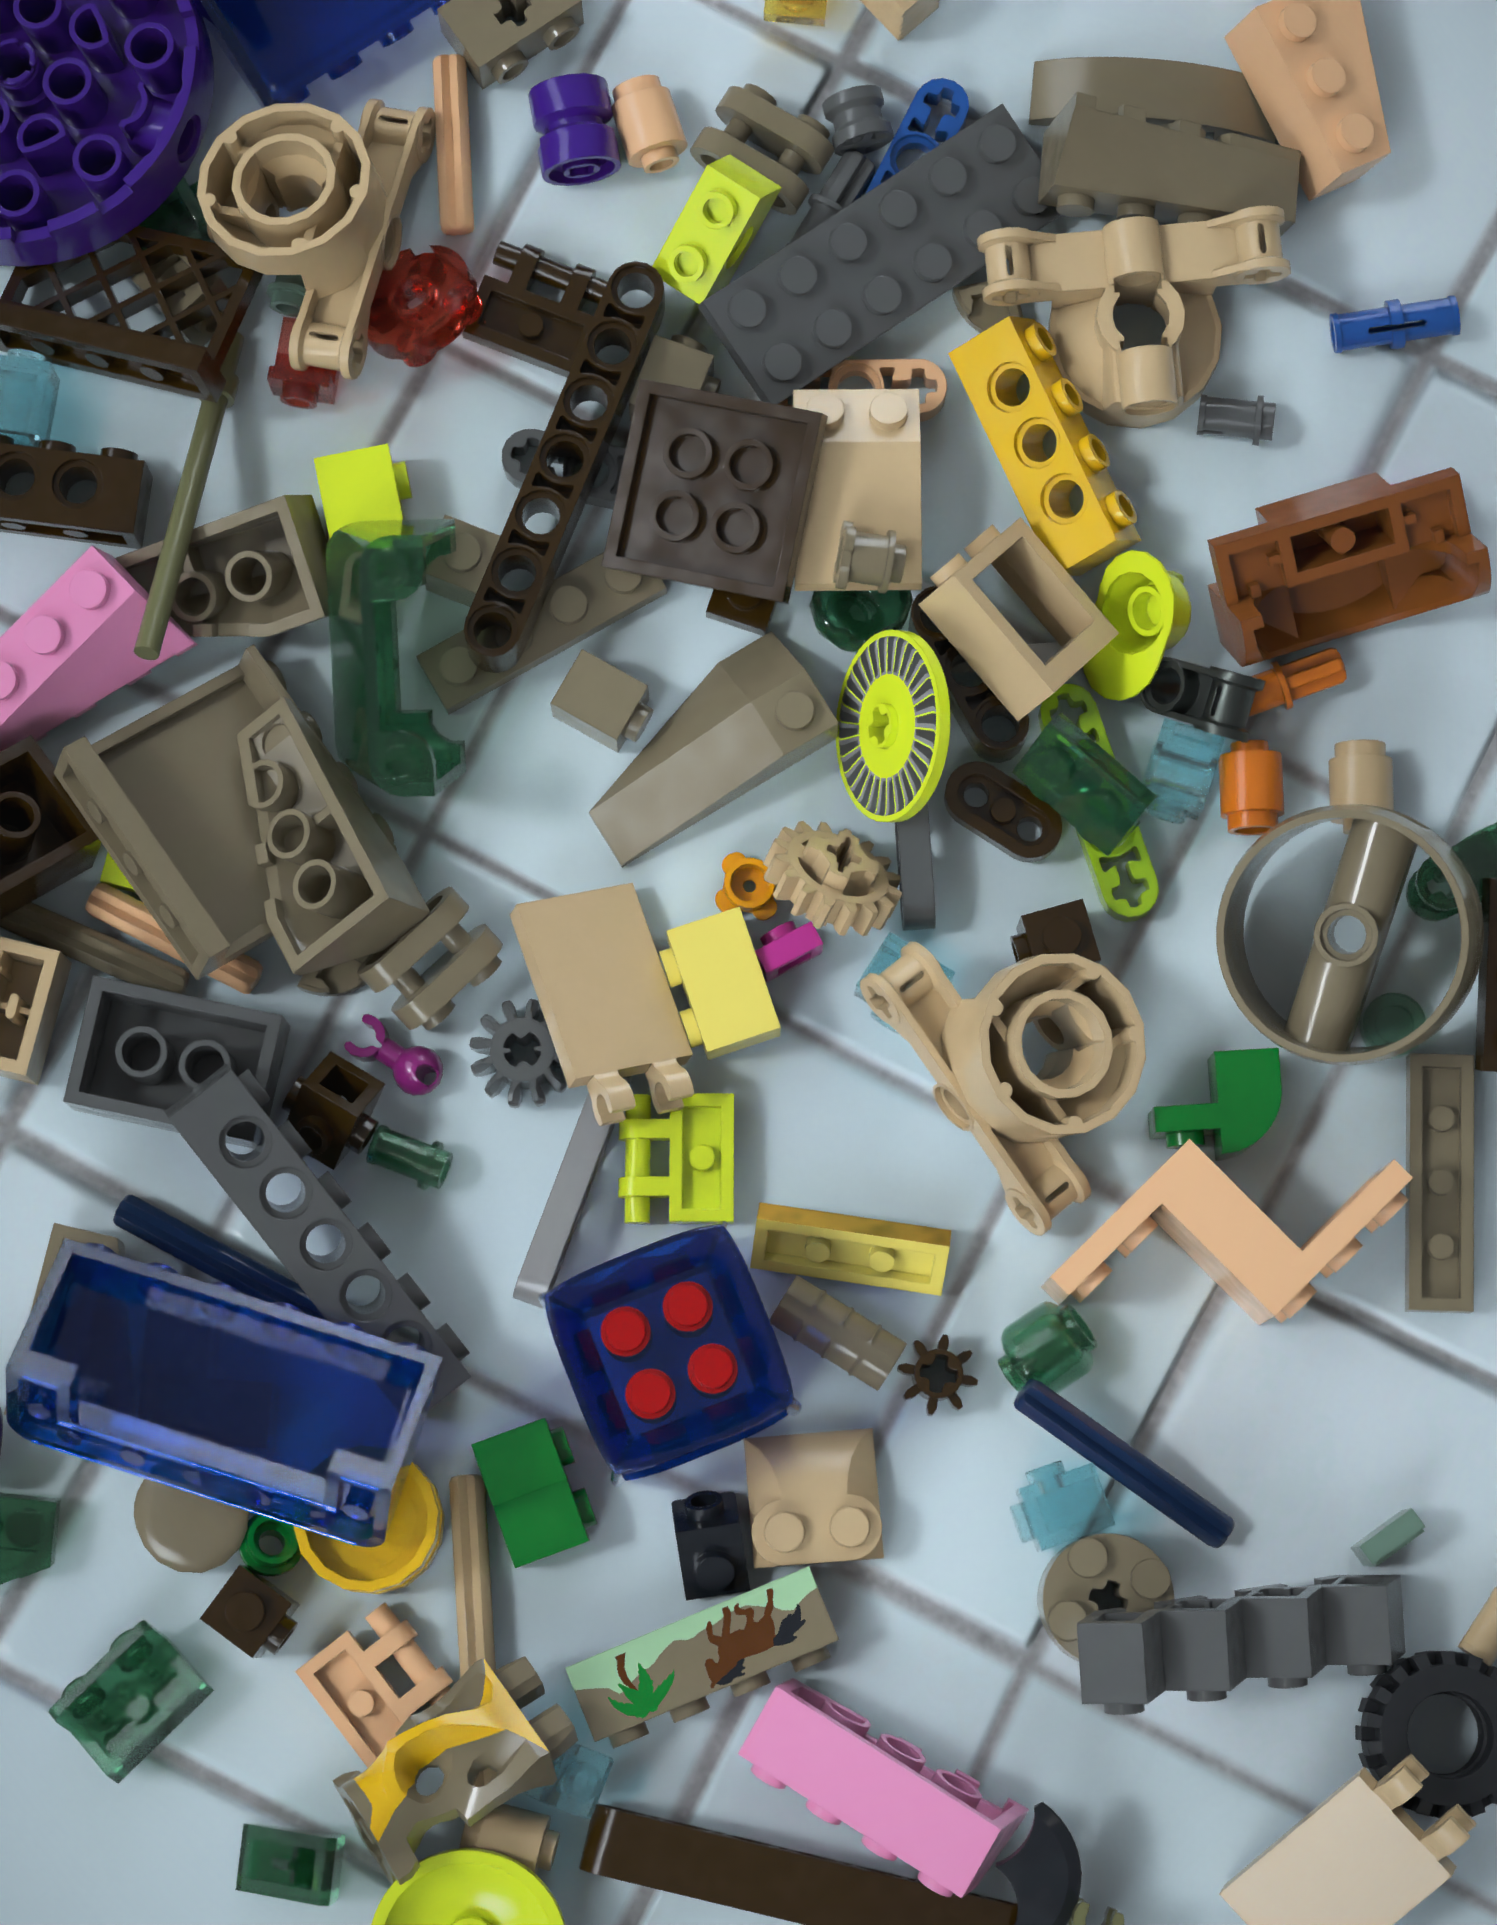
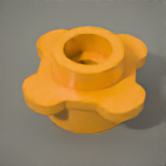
M739 852L731 853L724 858L722 862V870L725 873L723 889L718 891L715 896L716 905L721 912L740 906L742 912L752 913L760 921L768 920L775 915L777 903L774 900L773 893L776 885L764 880L768 867L763 865L762 860L745 858ZM746 881L754 882L756 885L755 890L752 892L745 891L743 888Z

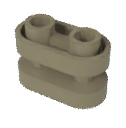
M748 83L743 88L730 86L715 109L717 116L727 125L726 128L722 131L713 127H704L690 148L692 157L705 169L708 164L731 154L782 187L771 207L772 209L783 214L795 215L809 193L807 185L798 177V174L801 170L810 174H821L834 153V147L828 140L830 132L823 124L810 116L800 114L796 118L777 107L776 100L768 92L756 85ZM749 140L779 158L776 162L745 144L746 141Z
M452 887L443 889L429 899L426 905L431 913L386 949L370 954L357 971V974L375 993L381 992L392 984L402 993L393 1004L391 1011L409 1030H413L420 1025L426 1030L437 1026L454 1009L455 1004L451 999L469 982L473 987L478 986L488 979L502 962L497 954L501 950L503 943L486 924H481L468 933L459 924L460 920L467 913L469 905ZM441 941L448 951L420 976L412 966Z

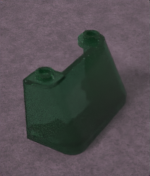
M455 519L358 521L341 527L333 533L327 543V592L335 745L338 758L350 771L391 795L402 797L436 796L466 772L465 740L453 741L440 734L433 724L432 709L401 710L396 608L397 600L409 597L420 586L426 584V571L432 561L439 556L456 551Z

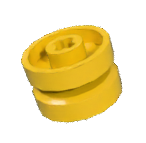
M357 1446L332 1454L309 1473L296 1497L293 1528L302 1556L320 1577L351 1592L381 1595L407 1587L429 1569L442 1545L445 1514L437 1488L415 1463L387 1448ZM366 1507H372L380 1516V1523L372 1532H362L357 1527L364 1520L361 1510Z

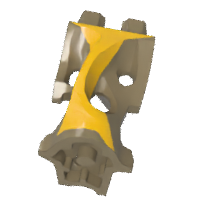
M525 1656L502 1666L494 1672L484 1658L476 1661L440 1700L424 1711L409 1716L395 1733L396 1737L387 1741L382 1753L364 1772L353 1771L344 1773L333 1780L335 1788L351 1814L361 1840L375 1858L391 1885L395 1880L402 1885L411 1879L419 1869L420 1865L414 1853L424 1834L432 1826L441 1822L455 1820L460 1816L471 1827L514 1796L537 1787L553 1785L558 1780L552 1761L561 1756L578 1741L573 1723L557 1703L530 1721L523 1715L520 1709L545 1694L542 1681ZM427 1768H439L444 1774L442 1785L435 1793L429 1796L420 1795L416 1789L417 1779L420 1774ZM487 1768L498 1772L497 1777L487 1785L474 1786L479 1772Z

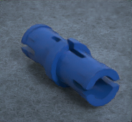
M1454 295L1442 299L1401 304L1399 299L1386 300L1382 308L1343 314L1333 313L1329 316L1330 336L1335 353L1389 344L1391 350L1405 348L1406 341L1444 335L1455 336L1460 335L1461 330L1459 307Z

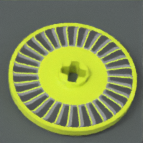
M885 630L875 634L862 645L847 670L836 714V719L839 722L836 751L843 783L855 806L872 820L895 823L908 820L916 815L929 801L938 785L945 765L950 739V700L941 664L929 644L922 637L910 631Z

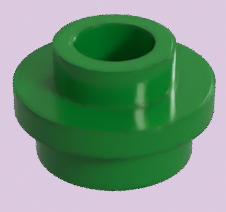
M265 1511L254 1515L248 1520L247 1532L239 1548V1553L249 1569L262 1576L276 1577L286 1574L298 1564L302 1554L293 1528L294 1519L282 1512ZM265 1536H274L280 1540L282 1551L276 1555H268L261 1550L259 1540Z

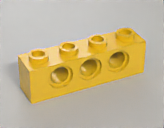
M1008 316L948 353L1033 532L1070 576H1081L1141 541L1134 526V523L1137 521L1136 511L1126 494L1116 489L1107 470V467L1110 466L1109 455L1102 442L1094 434L1089 433L1080 414L1083 410L1082 399L1075 386L1068 379L1062 377L1053 358L1056 355L1055 343L1050 333L1042 324L1036 322L1035 319ZM1025 373L1030 383V391L1026 400L1021 403L1017 397L1016 387L1018 380ZM1052 429L1056 436L1057 445L1054 454L1048 459L1043 450V439L1045 434ZM1078 484L1083 492L1084 501L1081 510L1075 515L1070 507L1069 497L1074 486Z

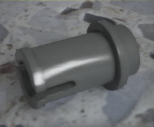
M1201 394L1197 435L1209 434L1253 439L1252 445L1257 446L1259 445V440L1272 441L1276 403L1264 402V396L1258 395L1257 401L1207 397V395Z

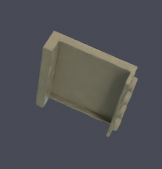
M254 644L245 649L237 666L91 745L84 736L63 747L53 772L196 980L201 979L274 936L267 923L264 901L270 899L266 871L264 867L258 866L255 845L261 843L256 809L249 806L247 802L237 734L283 696L293 702L397 851L394 845L393 833L388 823L380 814L370 811L358 793V785L350 769L344 763L335 761L322 742L321 730L315 719L308 712L300 711L287 692L286 682L279 668L272 661H265Z

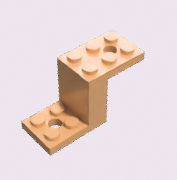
M1189 1139L1049 1277L1041 1288L1058 1305L1070 1294L1081 1303L1113 1271L1104 1260L1115 1249L1126 1258L1159 1225L1258 1325L1273 1317L1282 1323L1297 1313L1317 1292L1309 1282L1319 1272L1327 1278L1333 1272L1336 1273L1359 1251L1363 1245L1355 1236L1364 1227L1372 1233L1379 1226L1382 1227L1404 1206L1409 1199L1401 1190L1413 1177L1395 1159L1374 1173L1299 1248Z

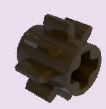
M944 1334L938 1342L937 1349L927 1351L924 1344L920 1341H914L912 1344L913 1350L919 1360L915 1365L904 1363L899 1364L897 1367L899 1373L912 1376L913 1386L907 1389L903 1399L905 1401L910 1400L918 1394L927 1399V1416L934 1414L938 1401L946 1399L952 1408L957 1411L960 1410L963 1405L956 1393L960 1386L974 1387L978 1384V1379L973 1376L963 1375L962 1364L966 1363L973 1354L971 1350L963 1351L958 1356H955L950 1351H947L949 1339L948 1335ZM935 1358L945 1360V1371L955 1374V1382L945 1383L940 1393L930 1391L929 1379L920 1377V1368H930Z

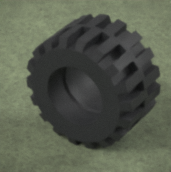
M1424 1651L1414 1653V1656L1398 1659L1393 1665H1389L1391 1669L1385 1674L1375 1677L1370 1683V1686L1373 1688L1368 1698L1362 1697L1358 1711L1363 1713L1361 1725H1355V1740H1361L1363 1753L1358 1755L1362 1766L1368 1768L1377 1781L1382 1779L1398 1763L1411 1754L1407 1730L1411 1715L1416 1707L1423 1700L1433 1695L1447 1694L1455 1696L1465 1702L1475 1717L1478 1729L1475 1751L1469 1761L1453 1773L1437 1774L1428 1771L1430 1773L1429 1776L1421 1782L1423 1787L1400 1806L1418 1814L1441 1818L1456 1804H1459L1471 1817L1485 1813L1486 1806L1492 1803L1497 1804V1667L1488 1666L1482 1662V1658L1455 1651Z

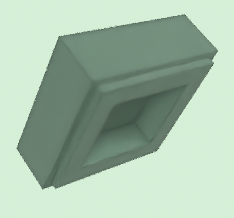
M1412 1508L1404 1509L1350 1548L1363 1566H1378L1425 1532L1423 1530L1425 1525Z

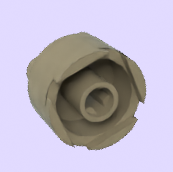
M1113 1533L1084 1537L1061 1549L1052 1557L1043 1571L1037 1593V1606L1040 1618L1050 1639L1060 1651L1072 1659L1079 1661L1077 1623L1094 1611H1098V1605L1089 1600L1091 1590H1102L1107 1582L1113 1584V1595L1121 1599L1120 1608L1126 1609V1612H1146L1147 1610L1154 1609V1602L1174 1599V1590L1169 1570L1150 1548L1138 1540Z

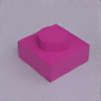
M788 921L764 934L760 938L763 947L755 950L767 983L822 954L823 942L812 921L799 928L796 927L794 921Z

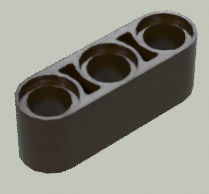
M935 585L925 588L916 596L912 603L908 631L922 637L936 654L945 675L950 710L972 749L979 757L988 762L1002 763L1011 760L1020 753L1029 730V716L1027 714L1017 722L984 682L975 687H964L954 680L951 673L952 668L959 663L966 662V660L943 633L932 632L922 624L920 617L924 611L918 604L938 587ZM1003 716L1013 723L1016 735L1005 742L993 741L984 733L982 723L989 717Z

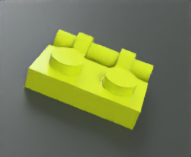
M694 1093L692 1097L682 1099L684 1107L681 1110L670 1112V1119H651V1095L634 1094L635 1108L626 1110V1119L624 1122H619V1140L625 1142V1177L618 1178V1198L625 1199L624 1223L650 1224V1199L669 1198V1224H734V1093ZM670 1141L669 1176H650L651 1142Z

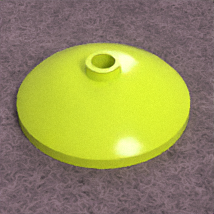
M481 1848L450 1849L435 1853L418 1861L420 1867L411 1879L402 1885L395 1880L388 1888L376 1909L371 1925H565L562 1912L555 1897L546 1884L533 1871L505 1854Z

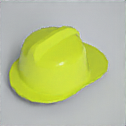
M1130 550L1117 555L1106 567L1099 586L1095 605L1119 634L1083 666V670L1091 688L1106 699L1123 701L1141 693L1155 676L1165 650L1174 647L1185 636L1191 622L1192 606L1188 591L1183 585V575L1175 571L1166 570L1163 564L1148 552Z

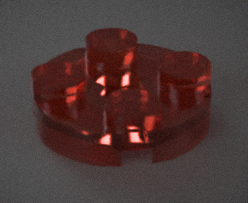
M429 245L434 253H422L416 256L411 248L402 250L392 270H382L370 308L368 343L378 354L389 359L403 360L409 367L424 366L435 357L437 351L453 342L467 325L474 323L480 317L483 310V302L478 296L475 277L462 257L454 250L445 246ZM415 298L423 301L415 308L410 309L408 306Z

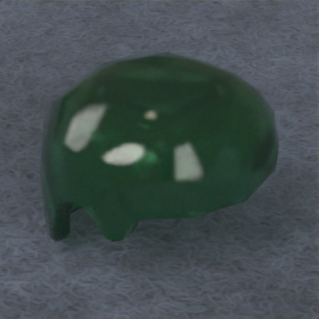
M878 590L813 591L809 607L818 634L841 650L857 653L862 645L875 634L885 630H901L907 620L913 597L911 590H887L885 594L878 593Z

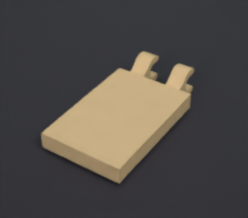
M633 883L516 904L510 913V918L568 1088L587 1086L593 1112L599 1126L624 1122L626 1119L624 1111L634 1109L636 1104L633 1091L623 1077L642 1073L646 1075L652 1102L658 1114L681 1110L684 1107L682 1099L694 1095L690 1075L681 1066L688 1062L693 1053Z
M1411 1753L1379 1781L1363 1767L1228 1881L1219 1895L1247 1925H1394L1452 1877L1457 1866L1447 1856L1456 1851L1470 1838L1468 1832L1477 1823L1459 1804H1456L1426 1831L1420 1828L1400 1806L1423 1787L1421 1782L1430 1774Z

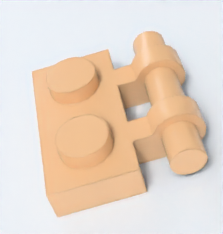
M386 1602L365 1617L366 1621L380 1638L374 1644L364 1650L350 1631H346L295 1671L367 1768L382 1753L387 1741L396 1737L395 1733L409 1716H412L427 1703L431 1706L435 1704L451 1689L449 1686L454 1682L443 1666L438 1669L434 1667L414 1640L418 1633L407 1619L400 1622ZM391 1656H394L416 1685L401 1698L378 1669V1666Z

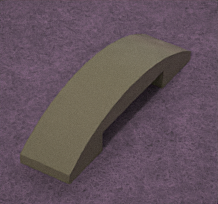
M1075 57L1034 62L1029 125L1049 126L1078 91L1096 96V109L1118 113V107L1126 104L1147 110L1146 122L1161 126L1183 119L1202 124L1201 128L1206 132H1213L1212 140H1216L1222 134L1232 132L1275 144L1276 137L1242 72L1181 61L1133 57Z

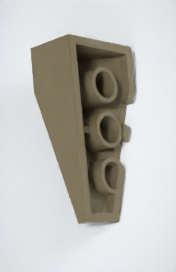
M283 495L193 529L170 614L189 636L271 637L329 616L332 554L312 495ZM164 540L115 558L148 593L151 589Z
M771 631L716 664L589 811V815L620 866L624 867L836 740L839 722L805 668Z
M283 696L237 734L247 802L249 806L256 809L261 840L260 844L255 845L257 864L265 868L270 896L269 900L264 901L266 920L293 974L305 975L383 951L431 913L405 863L290 699Z

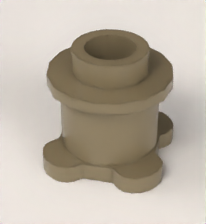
M843 521L833 574V583H836L835 588L845 590L848 582L878 586V593L885 594L890 582L900 583L902 580L906 560V545L896 544V531L888 530L886 536L856 531V527H853V522Z

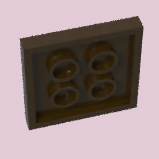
M640 379L601 566L608 569L789 604L828 416L810 410Z

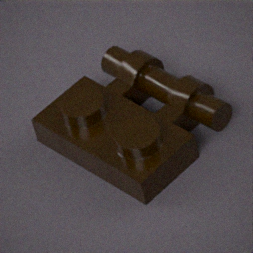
M501 241L496 249L493 264L513 271L508 283L484 275L462 327V336L472 342L568 377L593 318V315L582 312V307L587 300L599 304L608 281L596 277L595 269L578 263L575 268L548 259L544 257V250L532 245L525 244L522 249ZM536 280L565 292L561 302L558 303L530 292L531 285Z

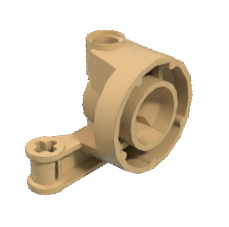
M369 99L363 109L357 132L338 113L313 104H273L241 116L216 137L202 161L199 171L197 198L207 223L209 238L215 241L238 265L265 275H301L306 292L298 317L292 327L289 340V362L294 370L305 371L309 366L340 371L343 378L351 380L357 379L361 374L367 355L370 308L382 270H392L399 257L402 242L400 214L412 177L423 163L427 162L433 150L436 134V117L432 108L419 107L414 112L385 107V103L382 100ZM283 206L289 212L302 207H308L305 211L295 215L279 217V208H283Z
M1270 205L1254 206L1207 221L1159 225L1158 220L1152 217H1127L1109 222L1102 230L1060 234L1031 231L1019 227L991 230L979 235L977 238L978 250L985 254L988 286L982 290L983 301L992 306H1013L1024 303L1052 301L1048 332L1056 346V355L1053 358L1062 377L1068 379L1077 389L1083 402V410L1081 412L1106 425L1139 429L1173 420L1201 397L1219 361L1222 324L1212 296L1216 287L1271 283L1282 280L1291 274L1290 261L1283 258L1280 226L1285 222L1284 209ZM1006 259H1008L1009 261L1010 275L1007 271ZM1127 303L1151 307V309L1158 312L1163 317L1166 325L1162 333L1160 345L1136 346L1122 351L1125 338L1118 331L1113 320L1115 307Z
M910 941L900 950L901 957L879 975L869 973L860 981L862 995L874 1013L910 1043L937 1082L933 1086V1095L941 1111L955 1126L963 1131H971L998 1171L1007 1205L1013 1215L1028 1231L1042 1236L1051 1229V1220L1072 1202L1081 1204L1091 1196V1187L1086 1176L1072 1160L1059 1141V1138L1087 1133L1114 1119L1137 1090L1146 1060L1144 1023L1130 991L1105 966L1077 954H1040L1022 959L996 972L975 998L962 999L932 953L921 944ZM1032 1021L1042 1037L1053 1048L1058 1050L1046 1055L1043 1068L1037 1075L1030 1071L1023 1055V1048L1021 1047L1025 1024Z

